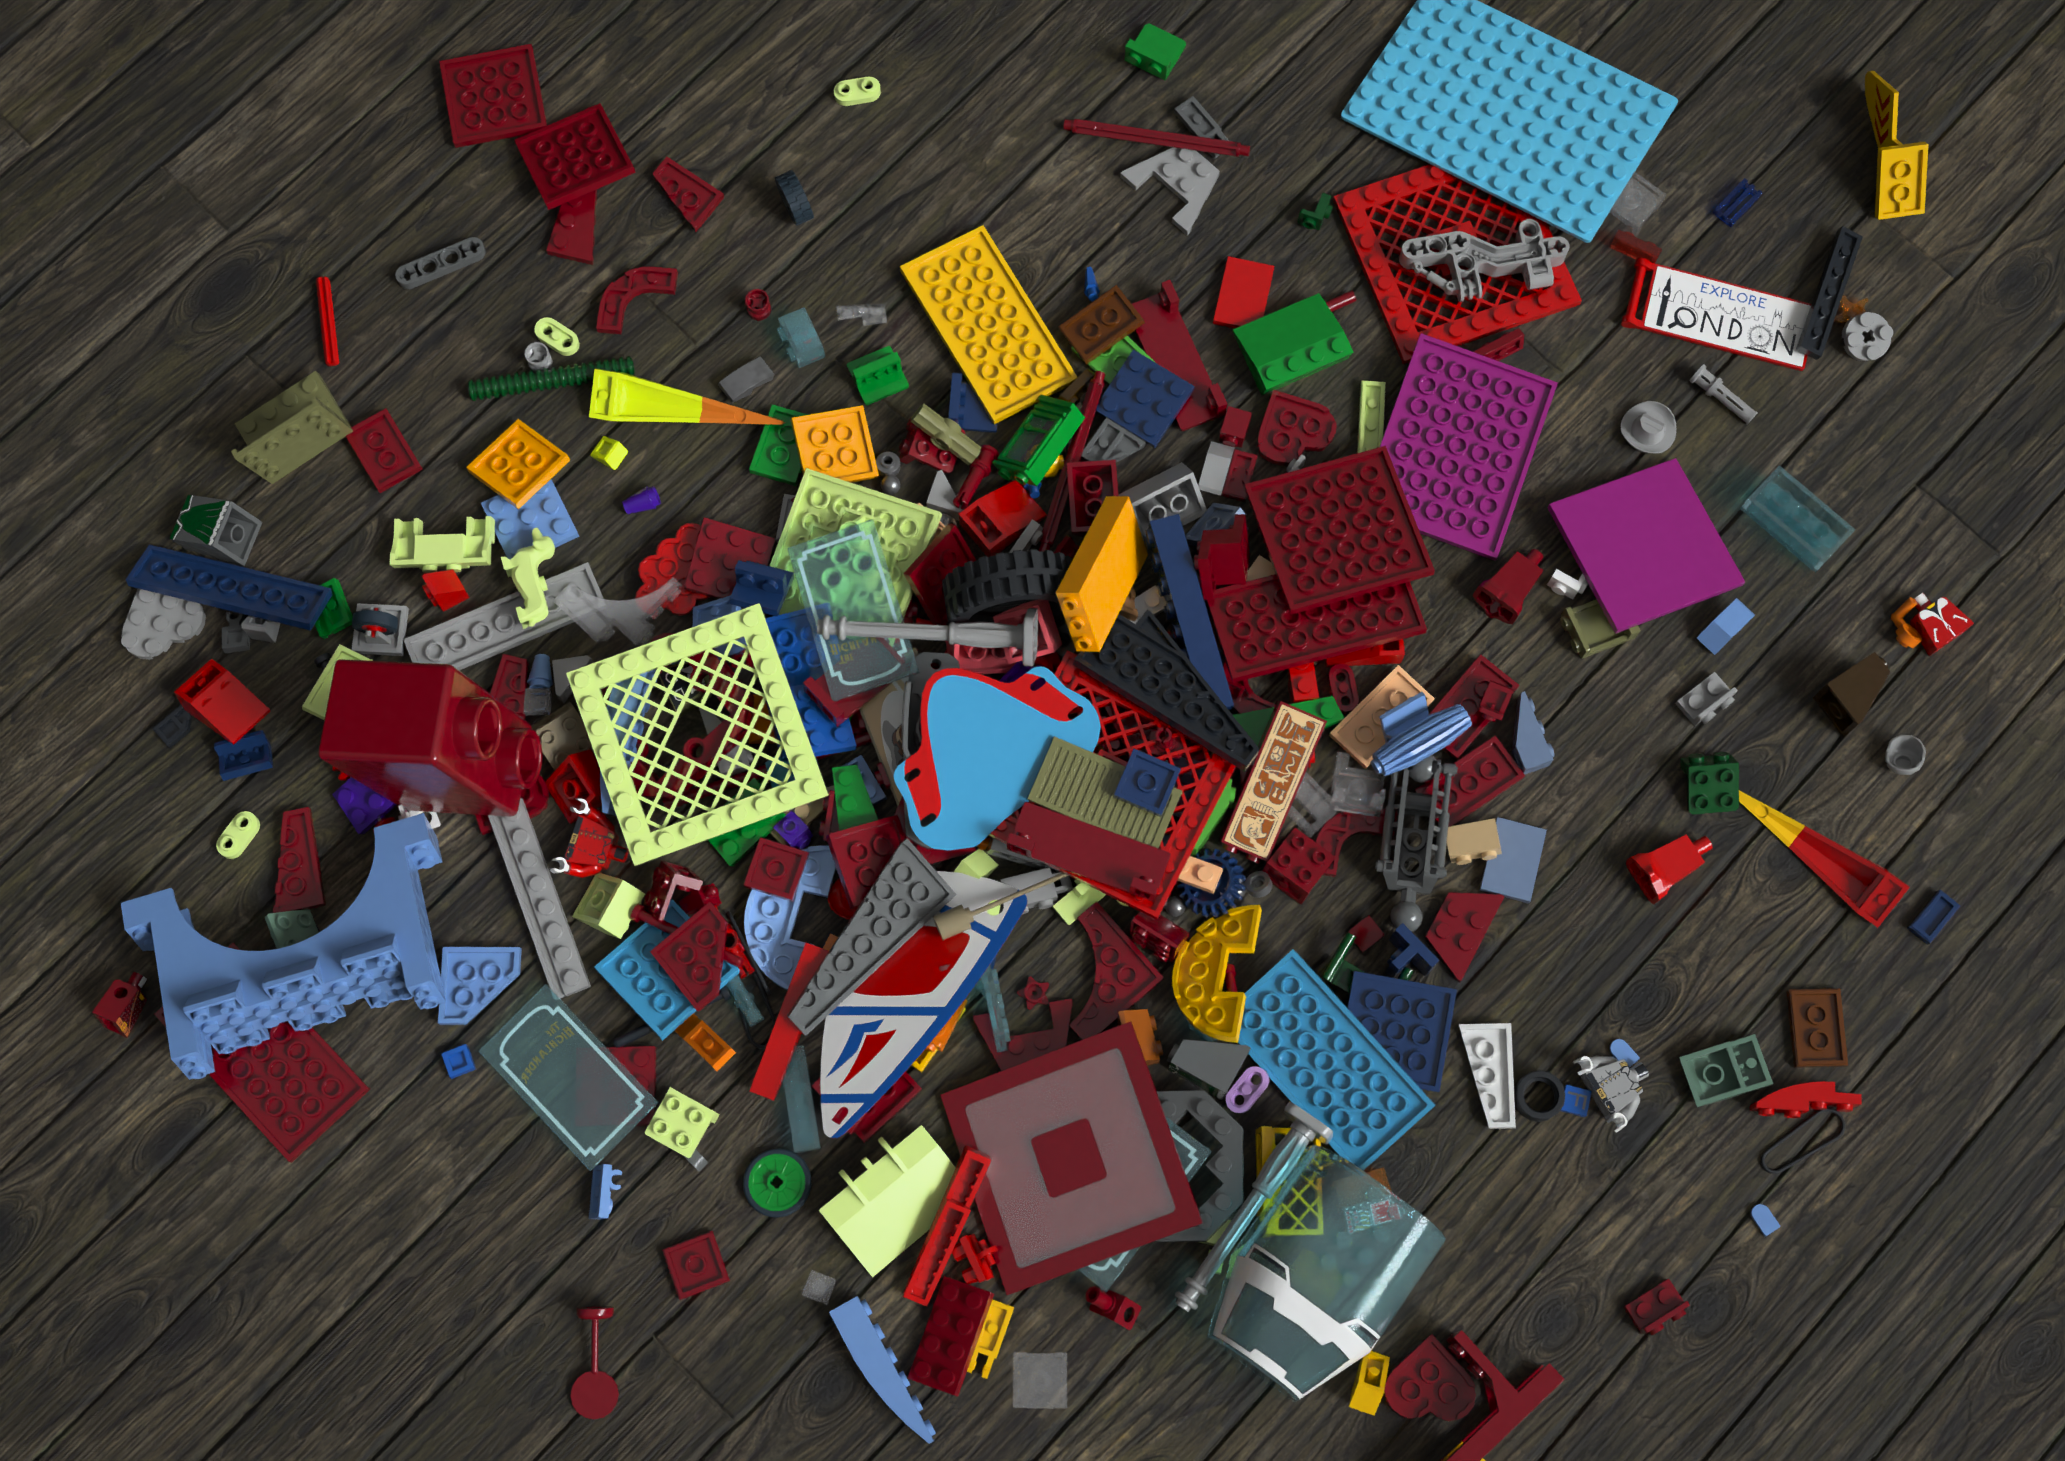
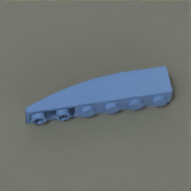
M657 669L640 676L652 680ZM632 678L616 683V685L628 689ZM637 679L631 692L644 697L649 684ZM613 687L609 701L619 706L625 692ZM629 695L623 708L636 713L642 700ZM645 703L640 716L644 717L650 708V704ZM607 705L610 718L613 720L618 709ZM622 711L616 725L628 730L634 717ZM638 719L632 730L633 733L640 736L644 729L642 720ZM614 728L621 745L626 733ZM630 735L624 748L637 754L636 744L638 738ZM623 752L627 766L630 768L631 762H633L635 757ZM600 770L602 812L617 816Z
M856 1296L831 1310L829 1313L854 1361L870 1385L907 1426L927 1443L934 1442L932 1436L936 1432L929 1419L926 1421L922 1419L919 1411L923 1410V1407L916 1395L910 1396L906 1388L910 1386V1383L904 1371L898 1373L894 1365L898 1360L891 1347L886 1349L881 1339L885 1338V1335L878 1323L872 1324L869 1318L872 1311L866 1299L860 1301L859 1297Z

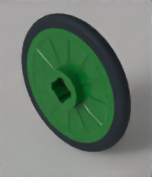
M781 1148L766 1150L758 1154L746 1168L743 1178L745 1197L757 1212L765 1216H788L800 1209L810 1194V1170L805 1161L790 1150ZM776 1177H779L783 1184L776 1189L771 1183Z

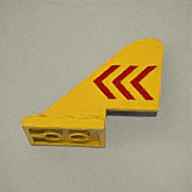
M1868 71L1865 75V96L1878 145L1875 217L1880 220L1925 213L1928 144L1926 142L1902 144L1896 139L1899 92L1875 71Z

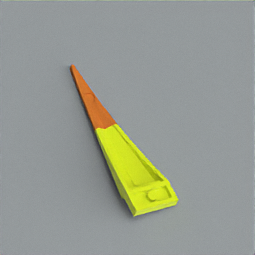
M594 369L590 418L636 422L782 425L785 423L776 418L623 372Z

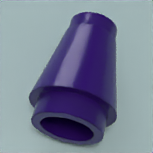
M646 486L622 501L626 513L631 514L656 509V506L661 504V500L654 486Z

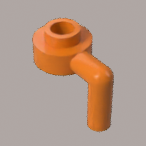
M1909 597L1891 615V620L1898 628L1896 630V639L1906 648L1908 646L1915 648L1922 641L1919 632L1903 619L1917 605L1916 600L1912 597Z

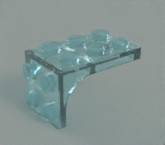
M950 964L940 966L939 970H946L950 966ZM989 965L974 988L986 1000L996 1051L1002 1052L1007 1051L1006 1042L1011 1040L1002 994L1000 993L997 970H991Z

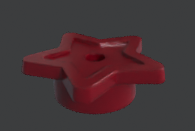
M1031 976L1028 977L1027 986L1017 991L1019 996L1026 999L1027 1009H1032L1037 1003L1049 1004L1045 994L1049 983H1039ZM1036 991L1037 995H1032V992Z

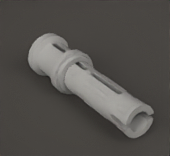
M1703 364L1689 381L1699 385L1706 391L1705 394L1711 397L1713 395L1748 425L1758 412H1755L1722 384V379L1720 377L1716 378L1706 369L1707 366ZM1726 397H1728L1729 399H1731L1735 404H1737L1741 409H1743V411L1740 410L1737 406H1735V405H1734L1731 401H1729Z

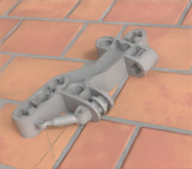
M1526 219L1520 223L1515 236L1516 244L1495 246L1465 232L1455 231L1407 240L1402 246L1399 262L1406 269H1414L1415 273L1424 274L1427 276V280L1443 289L1447 295H1456L1458 301L1462 302L1464 297H1467L1468 300L1473 299V296H1476L1477 299L1482 298V285L1479 273L1491 277L1522 273L1528 290L1553 286L1554 275L1552 267H1557L1564 262L1570 247L1568 241L1563 237L1543 239L1539 223L1533 219ZM1523 232H1528L1532 236H1526ZM1430 248H1436L1439 252H1432ZM1447 264L1452 281L1445 280L1433 271L1428 272L1423 267ZM1459 266H1466L1468 270H1462Z

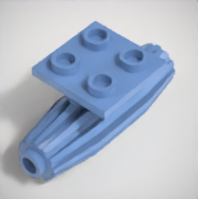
M1420 692L1379 716L1385 744L1372 754L1373 760L1371 765L1377 774L1382 773L1384 776L1414 766L1458 738L1472 726L1471 718L1461 704L1429 715L1425 694Z

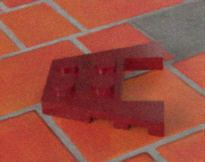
M1072 998L1049 1002L1053 1029L1000 1038L996 1012L975 1015L973 1019L1000 1071L1065 1047L1067 1045L1073 1002Z

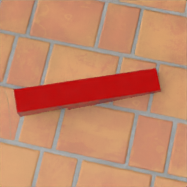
M807 942L805 943L750 1088L751 1093L775 1101L802 1034L789 1020L787 1015L828 954V950Z
M965 1145L904 1289L903 1297L924 1306L928 1305L971 1212L970 1206L992 1161L988 1154Z

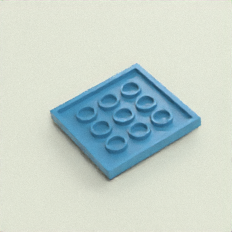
M671 900L664 920L680 927L690 917ZM644 923L594 968L663 1041L697 1010L650 952L670 934ZM724 960L720 990L740 972L738 967Z

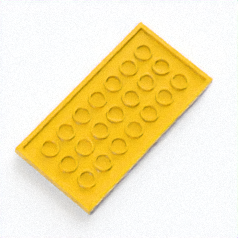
M984 225L900 266L902 275L993 424L1039 402L1038 397L1040 395L1051 396L1069 387L1078 378Z

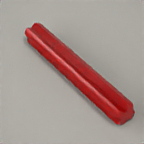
M318 277L316 279L324 359L327 366H337L339 364L331 284L328 277Z

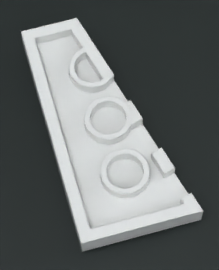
M1511 1023L1459 1024L1489 1129L1516 1128Z

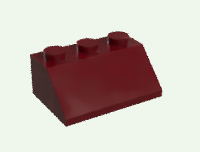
M1116 460L1067 463L1072 534L1085 537L1106 496H1119Z

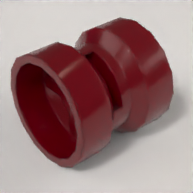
M753 289L748 292L745 303L749 316L757 321L768 318L771 313L768 294L762 289Z

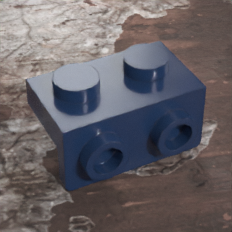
M263 730L245 734L234 745L227 740L214 743V749L219 756L220 776L223 781L273 768L271 745Z

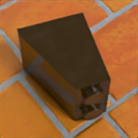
M1874 652L1827 683L1813 697L1843 738L1864 720L1890 674L1888 665L1882 657Z

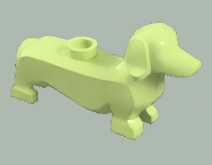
M538 528L532 530V546L517 550L511 559H508L506 556L501 557L508 578L512 577L518 592L524 600L525 609H522L520 606L516 607L523 629H526L528 626L533 627L536 623L544 620L549 613L544 591H547L548 587L544 576L539 577L538 566L542 561L550 559L554 555L555 545L553 540L549 536H543Z

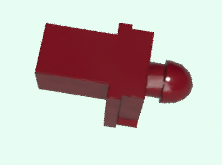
M714 883L701 886L700 891L691 889V894L679 901L681 909L687 915L694 914L709 902L717 907L722 903Z

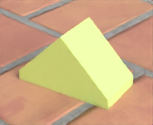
M978 849L964 858L954 872L963 873L978 879L981 877L987 878L999 865L983 850Z

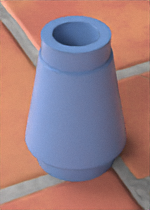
M535 655L527 681L530 685V690L533 692H548L553 685L550 657L548 655Z

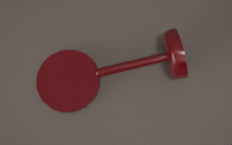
M611 1306L577 1308V1317L579 1319L592 1320L591 1371L585 1372L576 1379L571 1390V1401L577 1413L589 1419L604 1418L611 1413L617 1405L619 1397L618 1386L613 1377L604 1371H598V1319L611 1318L614 1313V1307Z

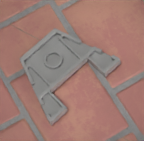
M1172 147L1122 171L1120 178L1136 191L1152 175L1155 176L1186 203L1172 218V223L1184 234L1188 235L1201 212L1203 204L1214 187L1220 171L1197 151Z

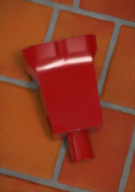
M1686 834L1652 852L1639 853L1630 857L1626 861V866L1647 899L1652 904H1655L1668 893L1670 887L1705 863L1701 855L1712 849V843L1706 836L1691 842Z

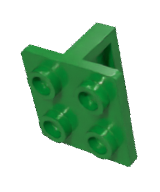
M891 346L884 347L847 363V368L865 405H870L909 388V383L902 371L901 359L897 352H893Z

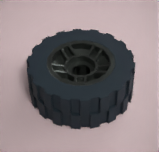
M793 170L774 177L778 191L794 224L798 226L813 219L814 215L809 201Z

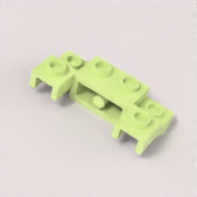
M486 516V519L467 517L466 536L464 534L423 535V521L419 518H414V521L407 522L394 519V538L390 552V565L394 568L419 567L425 573L437 572V569H454L455 572H461V569L470 568V566L491 565V544H494L495 519L491 516Z

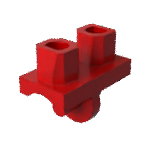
M975 1234L965 1235L960 1238V1243L955 1245L952 1254L957 1262L968 1258L971 1267L962 1271L966 1284L978 1281L980 1283L994 1278L990 1266L996 1264L992 1254L998 1251L997 1246L989 1248L985 1239L978 1242Z

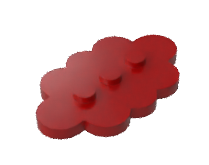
M684 524L678 529L675 538L664 539L658 544L656 555L647 556L641 561L638 571L643 585L638 589L635 598L637 607L644 614L658 615L667 609L674 615H687L693 610L697 600H707L710 598L709 596L684 589L701 528L699 524Z

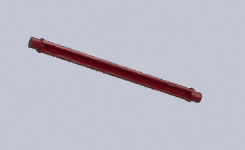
M1065 119L1064 130L1078 134L1236 157L1240 155L1249 156L1250 146L1241 145L1239 142L1080 119Z
M1095 371L1093 379L1090 380L1081 409L1085 419L1072 437L1043 527V536L1039 541V552L1050 550V547H1053L1069 496L1067 463L1080 462L1104 387L1103 381L1106 375L1104 372Z

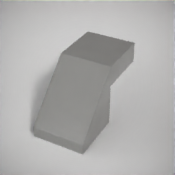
M1211 441L1198 484L1200 490L1217 495L1222 494L1235 447Z

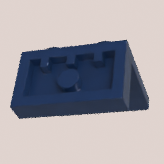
M952 373L948 418L955 421L966 431L997 432V423H992L971 386L962 382V374Z

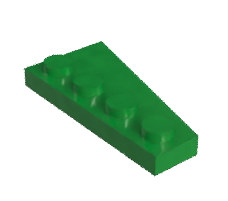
M1333 696L1289 704L1326 720L1327 723L1324 729L1344 719ZM1274 707L1233 715L1257 747Z

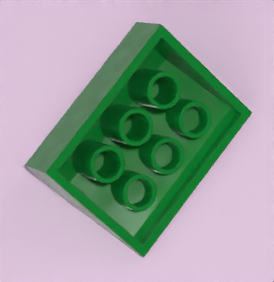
M1320 293L1232 330L1261 396L1272 392L1273 389L1277 390L1345 361L1354 353L1344 330Z

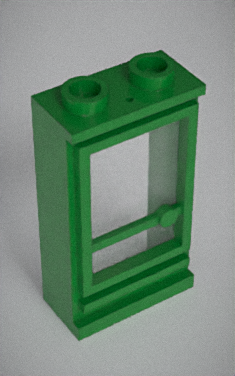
M1040 395L1038 397V404H1035L1034 409L1030 411L998 456V460L992 462L999 470L998 474L1008 481L1012 479L1022 485L1038 486L1085 419L1074 403Z

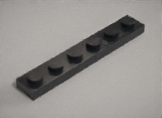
M1844 226L1840 227L1835 235L1796 350L1815 360L1822 357L1863 236Z

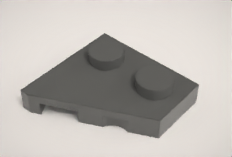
M1106 418L1083 450L1081 460L1084 462L1116 460L1118 462L1143 449L1146 441Z

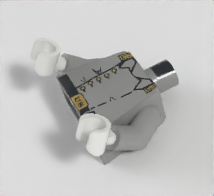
M1583 1056L1573 1061L1574 1064L1579 1063L1582 1070L1577 1072L1578 1075H1582L1581 1079L1588 1090L1592 1091L1591 1095L1607 1123L1613 1121L1617 1125V1129L1614 1130L1617 1133L1627 1125V1122L1634 1116L1640 1103L1639 1094L1643 1092L1639 1081L1649 1076L1646 1067L1639 1063L1630 1068L1624 1059L1618 1061L1616 1058L1608 1056Z

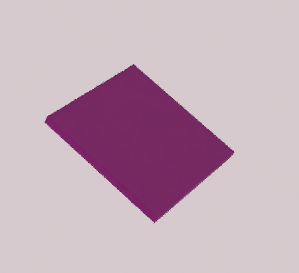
M1676 458L1550 503L1547 507L1615 634L1741 587L1745 583Z

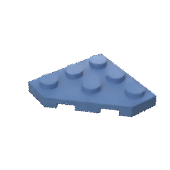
M443 947L441 982L446 1002L439 1004L438 1024H468L520 975L522 949L520 947Z

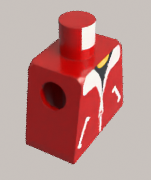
M1924 593L1914 598L1917 602L1915 608L1919 613L1910 621V624L1921 635V644L1929 656L1960 636L1974 624L1971 619L1946 597H1941L1933 604Z

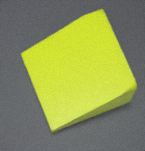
M603 436L590 456L609 468L616 470L627 455L628 450L619 441Z

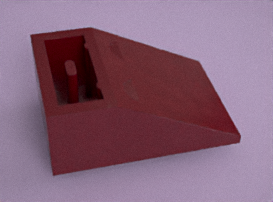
M1139 912L1131 922L1129 937L1132 938L1131 941L1139 948L1144 949L1147 947L1153 951V956L1161 962L1166 963V961L1173 963L1180 949L1188 940L1190 933L1162 915H1159L1156 920Z

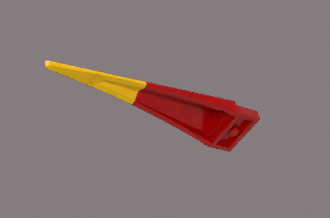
M1739 790V802L1808 865L1856 913L1877 928L1910 888L1909 885L1887 869Z

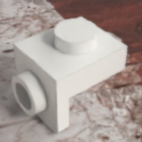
M1556 569L1547 585L1555 593L1574 599L1577 592L1580 594L1584 592L1588 582L1583 573L1579 580H1576Z

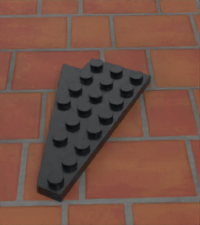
M1147 610L1136 624L1118 614L1100 652L1080 651L1074 658L1073 665L1242 771L1245 772L1258 755L1260 749L1151 611Z

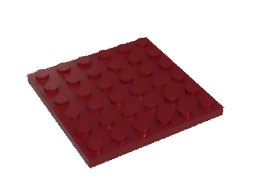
M1386 446L1245 484L1247 498L1290 615L1434 575L1435 569Z

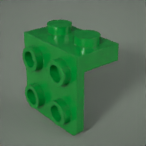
M1148 23L1143 27L1135 41L1129 39L1125 46L1124 61L1166 81L1186 48V42Z

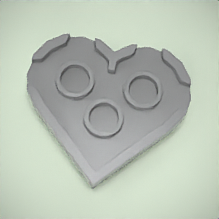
M137 589L123 626L121 643L132 655L140 659L151 660L153 659L152 657L160 655L163 651L167 652L172 643H184L185 640L191 639L194 635L198 636L201 633L206 620L203 607L200 603Z

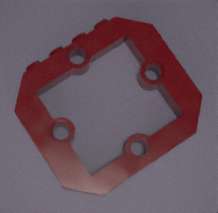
M663 633L662 635H657L650 641V643L662 639L664 637L673 635L675 633ZM705 651L688 658L700 663ZM709 652L704 666L716 671L722 658ZM725 662L720 673L733 678L735 673ZM689 663L691 667L694 669L690 675V679L692 680L697 670V666ZM701 669L696 682L702 684L703 678L709 675V683L705 685L708 687L714 674ZM718 676L712 689L725 695L730 682ZM737 677L736 681L743 683V682ZM734 684L728 697L741 702L747 689ZM695 685L693 686L695 690L706 693V690ZM605 687V688H602V689H601V692H602L603 697H604V695H605V693H606L608 687ZM751 692L745 705L754 708L755 697ZM716 695V697H717L720 701H722L723 698H721V697H719V696ZM726 700L724 706L731 713L728 717L733 719L739 706ZM743 708L737 721L750 726L753 720V712ZM728 720L722 721L704 739L694 737L687 740L683 748L684 756L710 768L731 722ZM735 724L729 737L741 742L745 737L747 729ZM640 739L637 740V751L642 743ZM727 740L721 754L727 755L737 745ZM647 743L640 755L646 758L649 751ZM699 746H702L703 753L697 757L696 750ZM639 759L633 773L645 778L650 765ZM681 759L673 771L686 777L691 763ZM695 766L689 779L698 782L708 771ZM653 770L649 780L662 785L667 773L659 778ZM671 774L666 788L678 793L684 780ZM631 776L638 793L643 781ZM687 782V785L682 795L686 793L693 786V784ZM647 783L641 796L655 799L659 788ZM663 791L660 799L673 800L676 798V796Z

